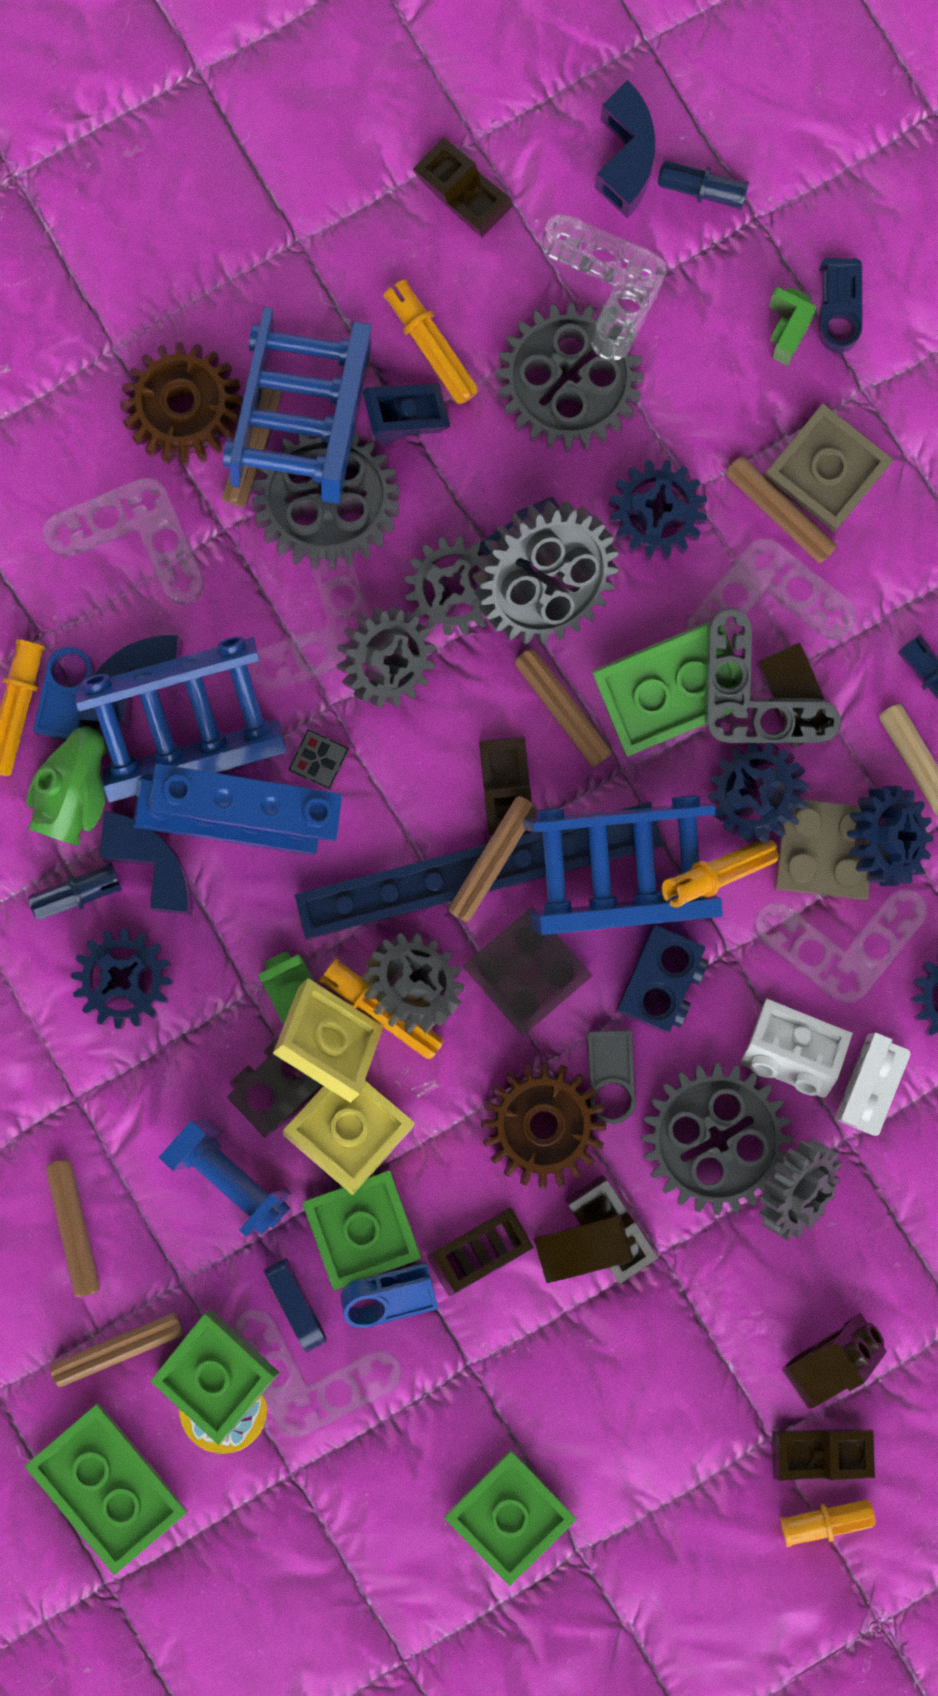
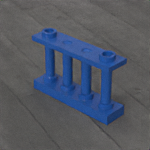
M264 307L260 324L253 323L250 331L249 351H254L235 440H227L224 448L223 467L230 468L232 487L240 488L244 466L314 477V482L321 483V501L340 504L371 351L372 324L354 321L350 339L342 338L341 342L275 332L273 329V308ZM270 349L338 360V365L344 366L343 376H334L332 381L266 370ZM262 388L330 399V404H336L334 416L326 415L325 419L257 409ZM253 427L322 438V443H328L326 456L318 454L317 459L249 448Z
M240 636L230 637L222 640L217 644V647L112 677H109L107 674L95 675L84 680L82 685L75 687L78 711L95 708L112 763L109 767L103 769V787L108 802L137 795L138 783L141 779L153 780L154 765L156 763L216 773L287 753L279 719L269 722L262 717L247 664L259 661L254 637L247 639ZM225 670L230 672L246 724L242 730L228 734L218 730L202 679L204 676ZM184 682L201 738L196 743L180 747L174 744L157 690ZM136 695L140 696L157 749L154 755L139 759L129 755L112 703Z
M156 763L154 765L153 780L141 779L138 783L133 827L313 856L317 853L319 839L334 842L337 840L342 794Z
M688 795L672 797V805L566 816L563 808L537 810V818L524 819L523 824L524 829L528 831L543 833L548 902L543 903L544 910L530 912L532 930L540 935L722 917V898L715 895L707 898L700 896L678 908L669 905L671 900L678 897H673L667 901L662 898L661 892H658L656 889L652 821L678 819L682 874L690 871L694 863L700 861L696 817L716 815L715 805L700 803V796ZM633 823L638 893L634 894V901L617 903L616 896L611 894L606 825ZM588 827L593 897L589 898V906L571 907V901H566L561 830Z
M210 1120L190 1121L158 1158L172 1171L183 1168H195L250 1217L239 1229L245 1237L255 1231L262 1235L269 1227L273 1228L291 1208L285 1203L291 1193L286 1188H282L269 1195L219 1150L222 1145L216 1140L223 1133L222 1130Z

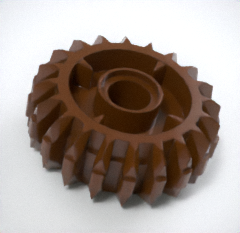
M177 342L175 354L169 355L165 346L160 345L158 347L160 359L154 362L148 354L142 356V361L147 368L145 371L135 367L131 368L130 375L138 383L123 384L122 390L124 394L131 397V399H126L120 403L122 411L131 414L123 421L127 430H136L132 436L136 445L148 442L145 451L150 457L157 455L163 448L162 460L166 464H170L174 459L175 453H179L181 464L188 466L190 463V453L196 452L200 462L207 461L205 448L211 446L214 452L220 454L223 448L218 438L220 436L226 440H233L235 438L234 431L227 424L238 425L240 414L233 409L242 407L243 397L233 393L241 388L239 379L228 378L232 373V367L229 363L217 366L219 361L217 352L211 351L202 359L203 349L197 343L192 347L190 354H186L183 343ZM187 395L194 399L193 406L187 412L177 413L171 410L172 402L179 396Z
M548 1062L541 1063V1076L533 1077L529 1064L523 1065L522 1072L526 1080L520 1083L512 1072L507 1073L505 1077L512 1088L506 1092L501 1086L495 1085L492 1091L503 1098L499 1105L486 1101L484 1104L486 1110L496 1112L495 1120H481L482 1128H495L496 1136L483 1139L484 1146H492L499 1143L501 1148L500 1151L491 1156L492 1162H500L506 1156L511 1161L503 1171L507 1177L514 1173L517 1166L524 1171L520 1177V1184L522 1185L528 1184L531 1173L539 1174V1188H546V1174L554 1173L558 1186L565 1185L562 1170L569 1168L575 1178L582 1176L581 1170L576 1166L575 1162L581 1158L590 1166L594 1164L595 1159L587 1154L585 1150L588 1145L602 1149L604 1143L599 1139L591 1138L592 1130L604 1131L607 1127L605 1122H592L591 1114L604 1111L603 1104H595L589 1107L586 1102L587 1099L596 1094L595 1088L590 1087L581 1094L576 1088L582 1083L584 1077L579 1073L573 1077L570 1084L563 1081L567 1073V1067L564 1065L559 1066L556 1078L549 1077L550 1068ZM541 1111L551 1113L557 1122L555 1133L546 1139L537 1138L530 1129L532 1117Z

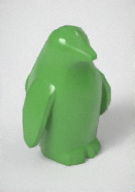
M87 726L76 728L34 775L26 796V805L29 808H33L28 829L78 846L81 841L79 835L81 830L84 828L85 831H90L95 827L101 818L105 805L101 757L109 752L105 739L97 729Z

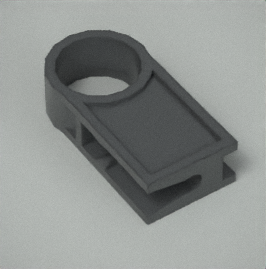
M632 1030L588 1032L589 1088L594 1087L597 1094L599 1089L606 1084L615 1083L622 1086L630 1097V1106L621 1117L610 1119L600 1113L594 1115L597 1119L609 1124L624 1122L632 1115L636 1105ZM596 1094L589 1098L590 1107L595 1105Z

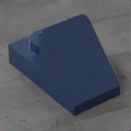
M440 384L367 387L362 390L373 435L382 446H387L404 435L441 433L450 427Z

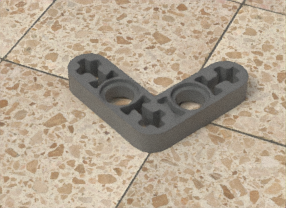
M723 607L715 611L710 617L707 626L705 698L706 727L713 737L726 743H821L834 738L840 730L841 717L836 707L824 699L750 698L751 622L743 612L734 607ZM733 616L734 622L742 626L741 632L733 633L732 647L735 650L742 648V655L739 656L728 652L716 655V648L726 650V637L723 633L717 631L718 626L725 625L727 617ZM727 662L736 663L741 670L740 680L732 687H722L716 681L717 669ZM753 708L751 715L753 733H747L748 726L745 723L731 724L730 731L724 732L722 726L715 723L716 718L724 716L725 709H730L731 713L737 718H749L746 709ZM778 708L785 714L784 726L777 732L769 733L764 731L760 723L761 716L768 709ZM799 708L797 714L801 718L815 717L816 709H822V713L830 718V722L822 724L821 731L816 732L815 728L809 723H797L799 732L793 733L795 717L792 709Z

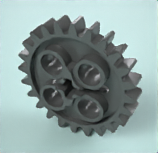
M569 303L566 315H560L557 307L554 304L551 305L550 318L546 320L537 311L533 312L534 326L532 328L521 321L518 323V332L522 337L521 339L513 336L506 338V345L513 353L502 352L499 354V362L508 368L496 371V380L508 385L498 390V398L504 400L512 399L504 408V414L511 416L519 413L520 416L515 423V429L519 431L528 425L532 427L530 433L531 442L537 440L541 434L546 435L547 449L550 450L557 439L563 440L566 452H570L573 440H579L583 449L588 450L590 437L593 435L602 444L606 443L607 434L605 429L607 427L618 434L622 430V424L618 416L627 419L633 417L634 410L626 402L636 403L640 401L641 393L631 387L642 384L644 375L631 370L641 365L642 358L636 355L628 356V353L635 346V340L628 339L621 342L620 338L624 331V325L620 324L610 330L607 327L610 314L606 312L596 321L592 319L593 308L590 305L585 309L582 316L576 315L574 303ZM565 338H574L581 343L583 348L577 354L569 355L562 352L558 344ZM593 350L600 352L598 357L590 360L579 370L577 384L569 380L561 386L548 404L543 406L539 403L542 398L560 386L563 371L568 375L573 374ZM540 368L548 373L550 379L545 384L537 386L528 382L525 375L531 369ZM596 370H605L612 375L614 381L609 386L599 387L592 383L589 376ZM571 400L580 406L581 412L576 417L567 418L560 415L556 407L563 401Z
M354 433L346 472H352L357 476L351 480H344L340 504L321 501V483L314 482V477H310L311 480L308 483L296 484L292 482V479L301 475L258 468L259 477L262 480L253 481V491L257 496L252 498L253 511L259 512L255 515L257 528H266L264 530L265 542L270 543L278 540L276 547L277 554L280 556L290 549L293 550V564L295 565L301 562L304 556L310 557L311 569L313 570L319 565L320 559H327L330 570H335L337 558L341 557L351 567L353 566V553L357 551L363 557L370 558L369 543L371 542L376 546L383 547L384 535L381 531L393 533L394 520L391 517L399 516V503L396 500L400 499V486L394 485L396 482L395 469H386L388 466L387 455L382 454L374 457L375 443L371 441L361 448L359 447V434ZM299 434L300 444L294 445L286 438L282 440L284 454L317 459L318 454L326 456L328 443H322V438L320 437L310 440L307 435ZM362 493H365V494H366V497L363 498V497L360 496V495H361ZM288 499L292 501L290 504L286 503ZM350 512L361 516V518L353 522L345 521L340 517ZM304 516L312 517L316 520L307 526L295 523L297 519Z
M547 501L543 513H539L533 505H529L528 518L522 520L516 513H513L511 515L513 527L507 529L504 526L498 525L496 528L501 536L498 542L493 540H486L484 542L491 553L489 556H479L476 559L484 571L473 574V579L480 586L473 593L481 603L479 609L498 632L502 630L510 640H513L518 635L524 644H528L535 635L541 644H546L550 632H553L559 640H562L565 627L570 625L576 632L580 631L578 619L584 616L589 620H593L595 617L590 608L594 604L599 606L607 604L600 594L602 591L614 590L615 585L607 576L619 572V568L612 562V559L616 558L619 553L612 546L611 543L614 538L605 529V525L595 515L591 516L583 506L575 510L568 501H565L558 510L551 501ZM523 558L531 562L533 566H535L538 569V571L535 572L528 563H523L521 561H518L517 559ZM557 574L564 583L575 587L571 589L562 585L554 576Z
M715 1063L711 1076L707 1077L700 1065L695 1066V1080L690 1081L685 1074L680 1072L677 1074L680 1088L676 1090L672 1086L664 1084L662 1088L668 1099L665 1102L657 1099L651 1100L650 1103L659 1111L657 1117L647 1116L643 1119L647 1124L654 1127V1133L641 1136L642 1141L654 1143V1150L643 1155L644 1160L658 1161L659 1166L650 1175L652 1178L664 1175L668 1178L662 1188L665 1194L676 1187L680 1190L677 1198L678 1204L683 1205L690 1197H694V1210L700 1213L706 1201L711 1202L713 1213L720 1215L723 1202H728L731 1210L734 1213H738L740 1198L744 1197L752 1206L757 1205L754 1191L759 1189L764 1192L766 1180L769 1176L773 1177L776 1173L775 1165L777 1161H782V1158L786 1156V1153L780 1151V1145L793 1142V1138L780 1134V1128L788 1125L791 1119L776 1117L775 1112L782 1107L784 1102L782 1100L770 1103L767 1101L766 1098L772 1089L771 1085H766L759 1090L754 1088L757 1074L751 1073L744 1081L739 1080V1066H733L728 1076H723L720 1063ZM721 1094L733 1096L738 1105L735 1116L727 1121L719 1119L713 1110V1103ZM684 1116L693 1119L698 1128L695 1139L686 1144L678 1142L673 1135L675 1121ZM747 1116L753 1118L751 1125L723 1140L725 1148L722 1151L717 1147H709L686 1162L680 1159L682 1153L702 1144L711 1137L708 1131L711 1127H714L717 1131H724ZM747 1134L755 1136L761 1145L759 1155L751 1161L741 1159L736 1150L739 1139ZM707 1157L714 1158L721 1168L719 1178L711 1184L702 1183L696 1175L698 1163Z

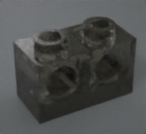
M279 1037L263 1051L268 1058L256 1070L248 1065L229 1083L234 1090L227 1096L264 1138H268L323 1086L306 1074L297 1080H292L285 1075L283 1071L284 1060L273 1054ZM260 1084L268 1086L274 1095L272 1106L263 1112L255 1110L249 1102L251 1090Z

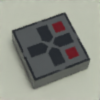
M307 729L288 771L331 791L350 749Z

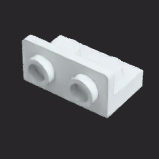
M766 998L749 1045L740 1063L750 1068L758 1076L778 1079L793 1085L803 1094L827 1097L838 1080L853 1033Z
M876 1032L867 1034L834 1120L870 1135H879L909 1060L910 1051L893 1044V1039Z

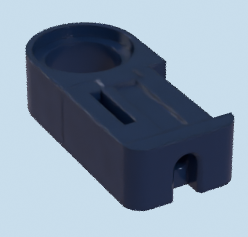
M826 258L822 261L819 271H823V304H821L819 309V338L828 350L842 353L856 345L862 332V262L857 258ZM839 318L847 320L853 328V336L846 341L833 339L828 332V324L832 320Z
M284 1258L265 1268L263 1271L304 1351L307 1353L327 1343L323 1328L310 1302L307 1300L288 1259Z

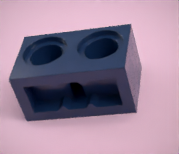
M654 925L651 928L616 1012L666 1034L670 1032L672 1025L681 1028L691 1005L690 1002L684 1000L690 983L700 984L709 960L702 957L706 947ZM675 947L685 954L686 966L682 972L671 973L663 967L661 957L665 949ZM649 990H660L667 996L668 1008L663 1015L654 1016L645 1010L643 998Z

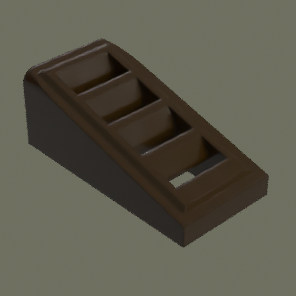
M509 1208L427 1255V1259L447 1295L452 1296L532 1250L534 1247L512 1208ZM500 1224L514 1246V1249L509 1252L495 1230V1227ZM484 1233L498 1257L493 1261L479 1239V1236ZM467 1243L481 1266L476 1271L462 1248ZM452 1253L465 1276L460 1280L446 1258V1255Z

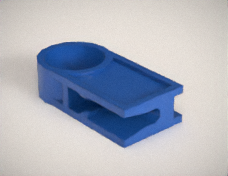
M64 647L50 656L32 731L36 735L66 741L76 728L82 727L83 723L78 720L79 711L76 705L75 687L82 685V682L74 687H63L56 681L54 669L63 657L76 655L82 658L87 665V674L84 680L94 675V666L83 651L74 647Z
M427 1263L365 1279H358L349 1283L340 1294L344 1319L349 1325L357 1328H370L439 1309ZM363 1299L378 1300L374 1305L366 1308L352 1307L353 1304Z

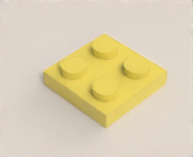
M307 978L297 989L273 1054L351 1102L362 1090L384 1026Z
M364 1081L360 1094L351 1102L323 1086L287 1125L282 1135L353 1195L412 1130L415 1123L368 1082Z

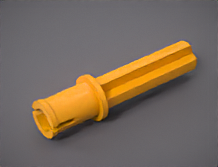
M407 279L397 282L395 286L404 297V302L400 300L391 287L385 291L383 297L388 301L404 325V335H411L457 404L469 401L478 393V386L433 321L435 314L433 311H426L410 287Z
M16 639V648L8 679H2V683L6 684L0 706L1 776H10L12 773L32 692H38L39 687L34 685L42 654L45 651V646L21 639Z
M759 840L711 862H696L690 871L674 878L666 879L663 882L662 893L664 899L667 901L679 895L678 898L671 900L669 903L671 907L678 908L700 896L712 897L718 892L720 887L774 864L779 858V854L776 851L777 844L773 840H768L767 843Z
M335 958L319 980L321 984H325L352 1004L355 1009H360L374 1021L384 1026L385 1029L426 1059L433 1058L443 1045L444 1040L441 1036L432 1030L424 1033L419 1023L411 1033L406 1032L404 1022L400 1020L393 1027L389 1026L390 1015L386 1011L378 1015L373 1012L379 1004L377 999H366L364 996L371 985L363 982L359 975L342 964L339 959Z

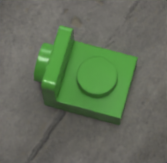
M776 287L769 304L771 309L790 318L789 320L783 316L781 317L770 339L771 342L777 344L772 359L786 366H789L817 309V306L810 303L811 299L807 295L793 288H787L785 291Z
M288 951L264 962L266 971L258 974L283 1025L298 987L307 978L314 981L302 956L298 954L291 958Z

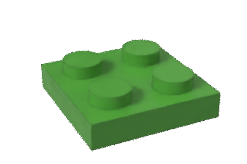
M391 1170L368 1178L353 1195L345 1188H340L302 1202L333 1291L346 1287L349 1283L358 1279L373 1277L422 1259Z
M211 1309L200 1318L150 1382L219 1445L227 1439L280 1372Z
M511 1449L444 1515V1519L509 1587L577 1520V1517Z

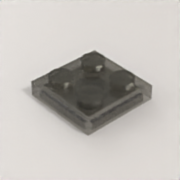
M533 906L462 966L522 1037L593 976L557 934L540 935L532 930L530 912L536 911Z

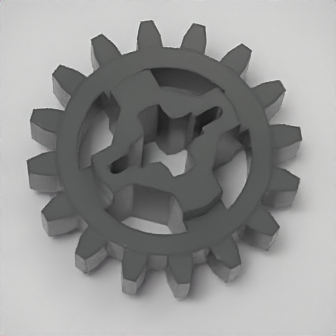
M462 536L457 537L455 546L452 547L447 538H439V550L437 551L428 545L423 546L422 548L427 558L424 561L412 558L410 563L418 570L416 576H405V582L415 585V591L405 596L406 600L418 601L420 605L416 608L413 615L418 618L428 615L430 618L427 622V628L430 630H434L440 623H443L444 635L452 636L455 625H459L464 635L471 634L470 623L473 621L481 627L487 625L486 619L479 609L481 603L473 593L477 589L473 579L477 566L481 571H484L476 561L482 552L483 545L475 542L470 549H466V538ZM456 555L461 556L460 559H457L454 566L441 568L435 565L443 558ZM461 574L460 584L465 587L464 592L461 595L453 593L449 598L450 588L445 585L448 578L457 579ZM426 580L433 583L436 595L432 602L433 606L426 594ZM468 604L474 607L471 612L463 616L448 617L456 606Z
M390 606L388 612L379 607H373L372 619L359 614L357 621L360 627L356 631L346 627L344 632L350 638L349 644L338 645L337 650L346 654V660L337 664V669L348 673L342 683L344 686L355 690L354 696L364 702L369 700L370 703L381 708L385 701L395 707L400 706L401 694L414 699L416 694L413 686L416 683L426 686L428 683L427 679L422 675L424 669H433L435 667V663L426 659V654L436 650L434 644L424 640L431 631L429 628L418 624L419 618L409 612L404 614L403 610L394 606ZM362 663H363L364 666L366 667L365 674H364V671H363Z
M401 933L395 937L392 943L385 939L367 960L365 965L368 967V970L362 976V981L371 986L364 996L366 999H377L379 1004L373 1012L378 1015L386 1011L390 1015L389 1026L393 1027L400 1020L404 1022L406 1032L411 1033L419 1023L421 1029L426 1033L431 1030L435 1023L442 1026L460 1005L461 1001L457 997L463 991L464 984L454 980L460 974L461 968L449 967L447 962L452 956L450 951L441 955L436 952L438 941L433 940L428 946L422 944L420 934H415L410 942L407 943L406 938Z
M811 1139L809 1143L803 1140L800 1141L796 1152L789 1149L786 1156L782 1158L781 1163H776V1173L772 1178L767 1179L764 1195L760 1197V1202L765 1204L759 1212V1217L764 1219L762 1225L786 1240H790L792 1235L797 1238L801 1237L804 1227L811 1230L814 1223L819 1220V1216L824 1215V1207L829 1201L833 1200L836 1193V1184L840 1181V1178L834 1174L841 1167V1163L836 1160L838 1153L814 1139Z

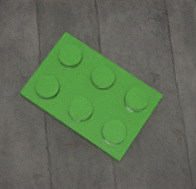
M708 622L591 670L627 757L706 724L705 698ZM718 626L717 631L723 633L726 637V650L716 648V655L727 652L734 654L724 626ZM733 662L722 664L716 671V681L722 687L734 686L741 677L740 667ZM730 709L724 710V716L731 714Z
M97 1403L24 1466L114 1575L189 1511L100 1403Z

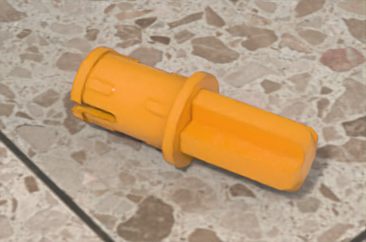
M865 1499L826 1508L825 1504H821L820 1510L786 1518L781 1517L780 1524L786 1547H791L795 1544L827 1538L829 1542H833V1536L873 1528L876 1525V1518L871 1502Z

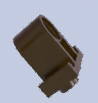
M859 1313L844 1323V1327L792 1358L781 1370L807 1408L812 1409L846 1389L850 1392L864 1384L887 1351L884 1348V1339L880 1331L874 1324L867 1323L862 1314Z

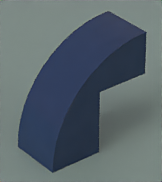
M629 80L602 106L601 121L626 145L597 173L595 186L626 218L634 212L646 192L655 155V131L650 112L642 96Z
M178 635L153 636L136 641L108 658L93 676L107 674L109 677L180 658L182 657L183 642ZM132 697L112 702L121 728L129 729ZM95 708L78 712V720L84 725L100 726Z
M104 812L99 858L106 862L154 866L150 909L155 912L192 915V897L189 881L179 858L171 847L152 830L134 828V819L116 813Z

